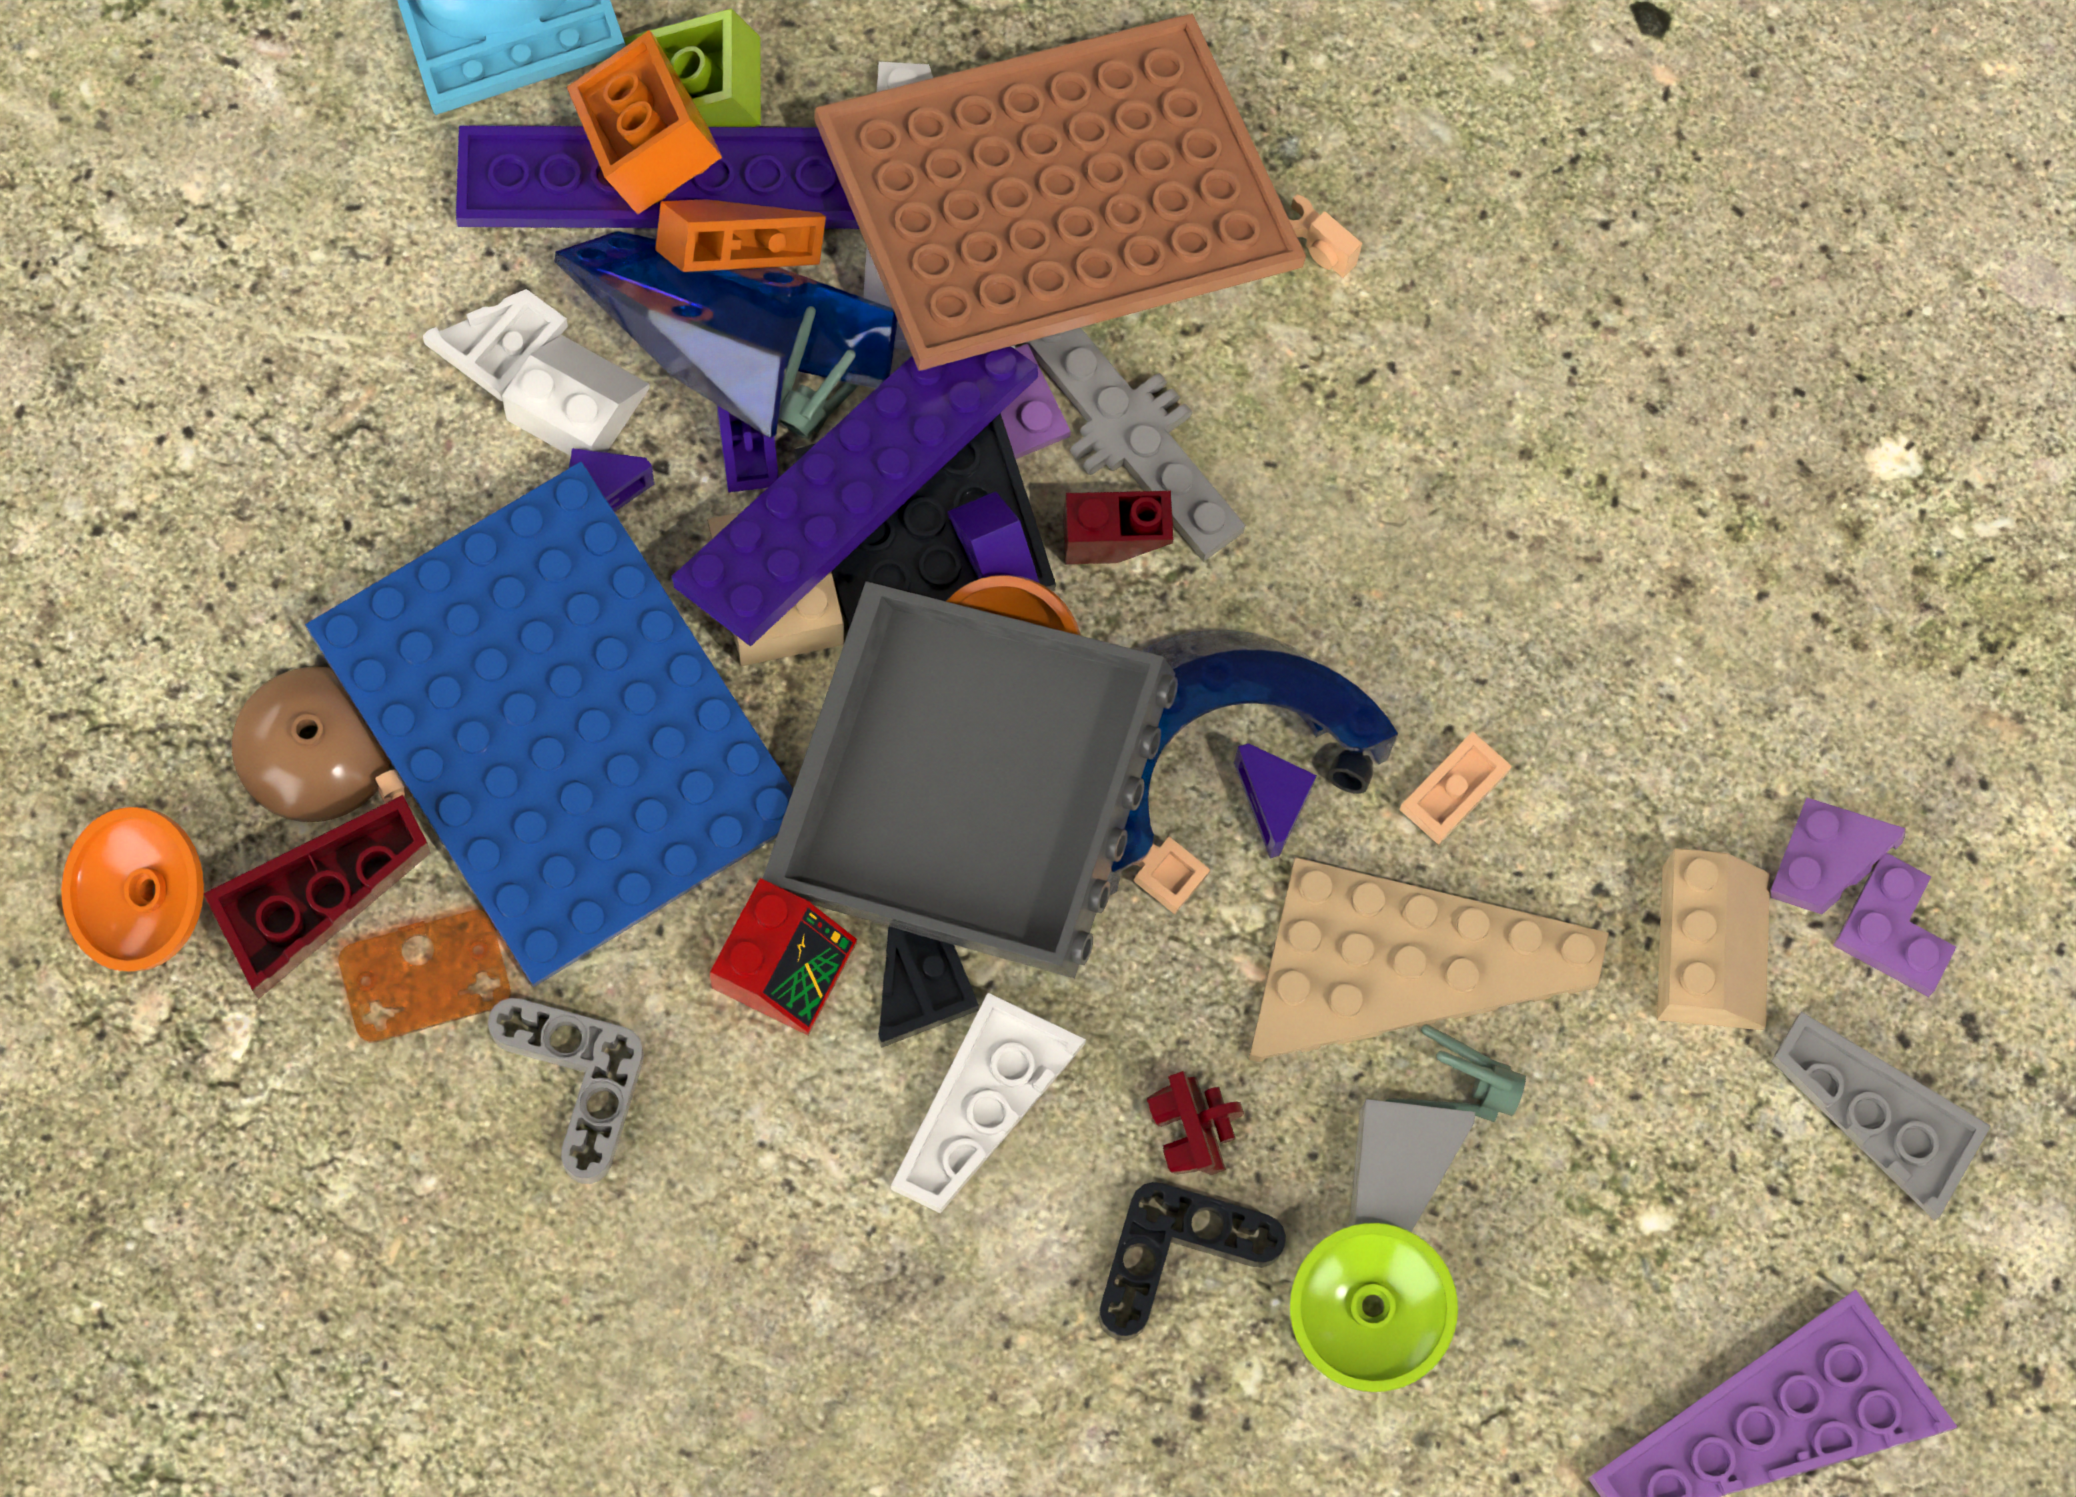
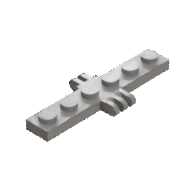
M1081 327L1022 343L1023 345L1028 343L1036 361L1087 421L1080 430L1083 438L1071 447L1070 452L1077 460L1092 450L1097 452L1083 464V468L1089 475L1096 473L1106 465L1111 471L1124 466L1144 491L1171 490L1173 526L1203 562L1244 533L1246 525L1169 434V432L1185 422L1193 412L1186 404H1183L1171 413H1167L1166 410L1172 407L1179 400L1180 396L1173 388L1157 398L1153 396L1167 384V381L1160 373L1132 390Z

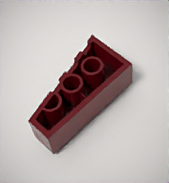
M401 795L203 894L252 991L260 999L431 854L411 809L404 796Z

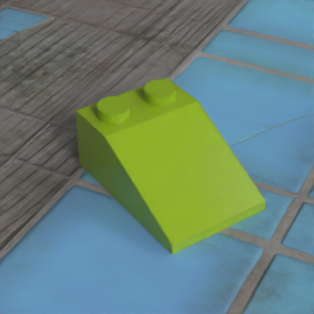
M732 8L650 30L659 42L708 127H755L761 125V37ZM646 32L625 37V45L627 46Z

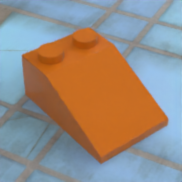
M650 30L567 86L569 95L604 177L637 215L651 205L663 200L669 193L694 176L703 173L709 166L722 158L709 127Z

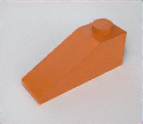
M709 199L661 201L655 250L682 272L820 265L826 216L819 212Z

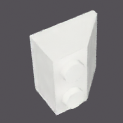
M560 335L528 356L503 393L502 400L507 421L571 456L572 448L607 453L649 390L650 384L567 337Z

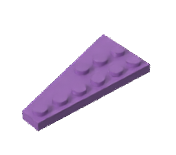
M1854 1290L1588 1479L1601 1497H1722L1956 1429L1957 1425L1857 1290Z

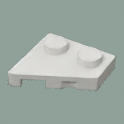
M525 289L504 298L496 306H485L466 314L467 320L441 331L437 327L432 328L423 335L426 346L500 401H503V393L528 356L560 336L567 329L568 324L567 318Z

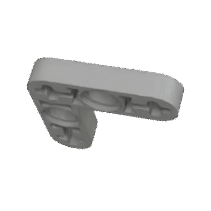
M509 998L500 1001L493 1007L488 1019V1027L492 1039L498 1047L508 1052L585 1072L563 1142L561 1159L565 1172L572 1180L581 1184H592L600 1181L608 1174L612 1166L643 1065L644 1052L640 1038L634 1031L626 1027L527 1000ZM514 1013H520L524 1025L539 1029V1019H547L541 1030V1046L533 1045L536 1039L532 1032L517 1030L514 1037H506L505 1028L500 1024L501 1020H511ZM573 1026L582 1034L581 1043L573 1052L560 1053L551 1046V1036L559 1027ZM618 1041L626 1042L628 1053L633 1055L632 1059L624 1058L620 1061L616 1073L618 1080H627L625 1086H621L611 1079L595 1078L597 1072L608 1077L611 1060L609 1054L604 1051L606 1048L615 1049ZM600 1091H608L614 1094L619 1101L615 1114L606 1119H597L587 1111V1103L590 1097ZM581 1124L597 1132H611L609 1138H605L598 1133L594 1150L596 1156L602 1159L600 1163L590 1162L587 1170H580L577 1158L572 1156L574 1151L583 1152L588 1142V1130H579Z

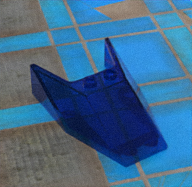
M615 231L555 252L554 262L673 378L769 438L777 434L784 371L787 368L807 307H814L816 313L798 372L827 378L848 350H853L855 358L839 381L876 389L890 376L898 320L893 308L780 267L682 272L655 250L656 239L622 231Z

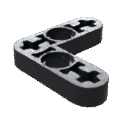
M1158 1182L1142 1185L1135 1191L1131 1199L1102 1297L1098 1316L1101 1328L1108 1336L1122 1341L1136 1338L1143 1332L1150 1316L1170 1243L1251 1267L1263 1268L1272 1265L1278 1260L1285 1247L1286 1234L1283 1226L1270 1215ZM1152 1196H1158L1163 1199L1162 1208L1174 1213H1178L1180 1202L1189 1204L1190 1206L1182 1220V1232L1172 1229L1177 1218L1160 1215L1156 1222L1146 1220L1147 1211L1139 1207V1203H1149ZM1204 1210L1216 1213L1223 1224L1221 1234L1210 1240L1197 1236L1191 1225L1193 1216ZM1233 1218L1243 1221L1238 1232L1254 1235L1258 1227L1268 1230L1267 1239L1275 1243V1248L1266 1247L1262 1254H1256L1252 1251L1253 1242L1240 1237L1236 1238L1234 1248L1224 1245L1232 1231ZM1133 1247H1144L1153 1254L1155 1267L1146 1275H1134L1125 1268L1123 1262L1125 1253ZM1116 1279L1130 1287L1149 1289L1147 1296L1136 1291L1131 1311L1139 1315V1320H1129L1126 1328L1115 1325L1116 1315L1108 1312L1109 1307L1118 1308L1120 1306L1126 1287H1115Z

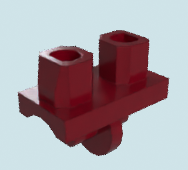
M1184 1071L1168 1076L1170 1085L1147 1097V1102L1156 1125L1162 1127L1181 1119L1187 1137L1163 1145V1153L1169 1171L1176 1175L1197 1171L1214 1175L1225 1171L1226 1167L1213 1127L1216 1128L1221 1144L1235 1140L1236 1137L1231 1121L1244 1115L1241 1102L1224 1103L1220 1087H1213L1204 1091L1209 1109H1207L1196 1077H1187Z

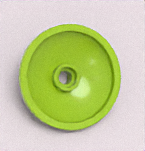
M1362 1223L1332 1233L1308 1253L1301 1263L1293 1282L1290 1296V1317L1292 1328L1301 1350L1312 1365L1323 1375L1350 1389L1365 1392H1385L1416 1382L1430 1372L1442 1359L1455 1333L1458 1317V1298L1448 1267L1440 1255L1426 1241L1416 1234L1394 1225ZM1369 1295H1377L1383 1300V1310L1376 1316L1367 1315L1362 1309V1302Z

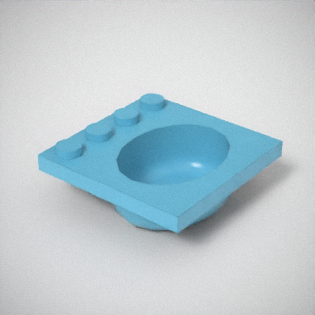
M397 0L435 115L606 60L626 46L610 0Z

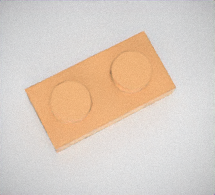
M1472 731L1402 803L1399 810L1433 841L1440 845L1510 772L1512 766Z

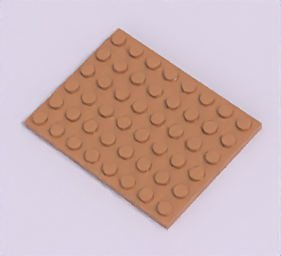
M1193 13L815 108V123L919 371L1303 268L1306 259L1303 248Z

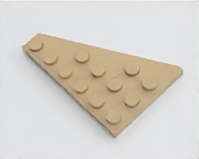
M1295 857L1248 1060L1262 1062L1265 1058L1292 1052H1308L1317 1050L1324 1045L1334 1043L1340 1045L1381 1036L1384 1032L1416 1025L1417 1027H1422L1426 1024H1435L1443 1019H1458L1495 1011L1499 1007L1533 1000V1002L1550 999L1553 995L1573 994L1595 989L1599 983L1609 933Z

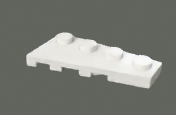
M987 993L891 1184V1190L941 1213L1082 1049L1086 1039Z

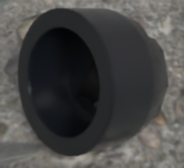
M1346 748L1334 758L1327 774L1328 779L1334 786L1345 792L1353 794L1364 793L1368 789L1373 777V762L1370 756L1363 755L1361 749Z

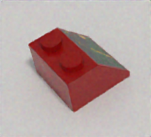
M760 878L710 970L712 989L809 1036L857 944V939L809 901Z

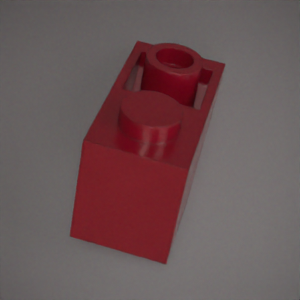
M1171 490L1066 493L1063 511L1065 565L1119 563L1173 544Z

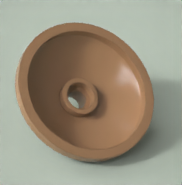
M305 667L294 669L272 678L250 696L240 711L233 730V762L243 786L262 807L271 813L289 820L322 822L354 811L377 792V787L379 786L375 778L388 772L391 766L389 758L332 668ZM306 726L318 728L317 734L311 739L299 737L300 731Z

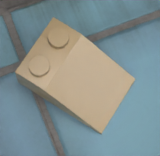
M741 512L708 518L707 522L711 540ZM831 572L751 647L733 634L741 666L844 645V623Z

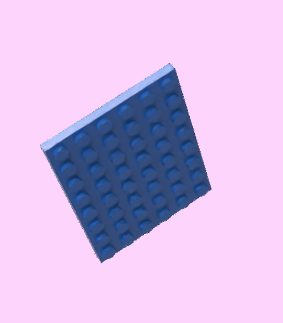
M582 462L570 467L305 624L316 645L407 786V789L533 988L777 838L793 788Z

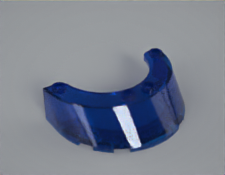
M1204 630L1169 637L1149 645L1141 651L1165 657L1175 672L1174 677L1177 678L1178 686L1173 704L1169 709H1163L1158 728L1161 730V739L1158 751L1153 759H1147L1141 776L1144 780V792L1141 802L1136 810H1130L1124 828L1127 831V844L1120 861H1113L1107 879L1110 882V895L1118 890L1121 872L1146 858L1152 848L1154 834L1150 823L1148 796L1152 773L1159 757L1175 735L1202 715L1219 708L1238 704H1266L1286 708L1299 714L1316 738L1328 732L1342 747L1350 751L1364 752L1370 750L1378 765L1388 760L1398 732L1379 706L1357 685L1310 655L1274 638L1236 630Z

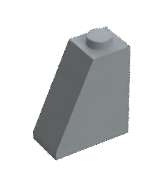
M1366 1099L1359 1112L1349 1226L1362 1223H1383L1412 1232L1475 1121V1112Z

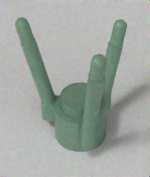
M812 306L807 307L781 387L772 399V402L780 407L774 418L785 428L805 439H809L813 432L818 433L827 418L873 370V364L866 362L827 401V396L855 358V352L848 350L817 391L805 385H800L797 391H792L816 313L815 308Z
M1426 1024L1421 1028L1424 1035L1465 1058L1456 1057L1445 1051H1439L1436 1054V1058L1440 1062L1476 1078L1472 1097L1480 1099V1104L1388 1098L1386 1100L1387 1102L1475 1112L1477 1117L1495 1122L1499 1112L1510 1116L1514 1115L1524 1091L1526 1075L1512 1071L1511 1066L1494 1061L1446 1033H1442Z

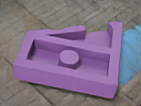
M1806 798L1770 890L1771 898L1823 914L1841 898L1842 892L1847 887L1856 885L1872 871V865L1892 847L1896 850L1903 843L1905 828Z

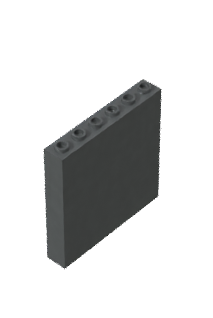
M865 582L762 879L818 907L1075 979L1079 965L1087 963L1092 951L1093 934L1090 931L1096 913H1102L1108 903L1110 882L1107 879L1113 861H1120L1126 848L1127 831L1124 828L1129 812L1138 808L1143 796L1144 780L1141 776L1147 759H1153L1159 748L1161 730L1158 728L1163 709H1169L1176 696L1178 681L1174 677V670L1163 656Z

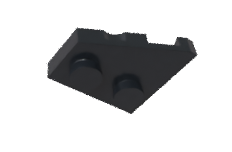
M888 927L878 1041L881 1048L979 1011V1004L953 944Z

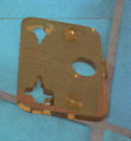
M471 910L428 923L421 921L398 928V931L349 944L340 951L338 957L356 1031L359 1037L368 1043L385 1041L492 1011L493 1007L500 1001L511 997V987L495 928L487 913L482 910ZM414 936L426 937L434 945L432 958L423 965L409 964L403 957L402 949L404 944ZM482 946L484 951L482 954L476 955L473 952L474 948ZM481 972H487L490 980L498 978L500 980L501 987L493 990L492 995L494 999L483 1002L480 994L471 995L467 993L459 995V992L469 990L470 986L477 983L476 975ZM369 977L371 984L363 986L361 984L362 979ZM374 1002H380L384 1009L393 1008L397 1010L405 1008L404 1011L395 1013L394 1017L386 1020L387 1029L383 1031H377L374 1024L364 1025L363 1016L371 1013L370 1004Z

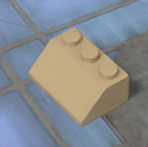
M1678 848L1673 850L1662 867L1657 1000L1658 1021L1764 1030L1766 1028L1770 873L1729 853Z

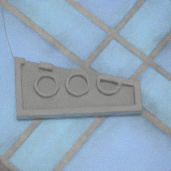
M1801 1012L1796 1017L1771 1061L1935 1221L1941 1216L1991 1126Z

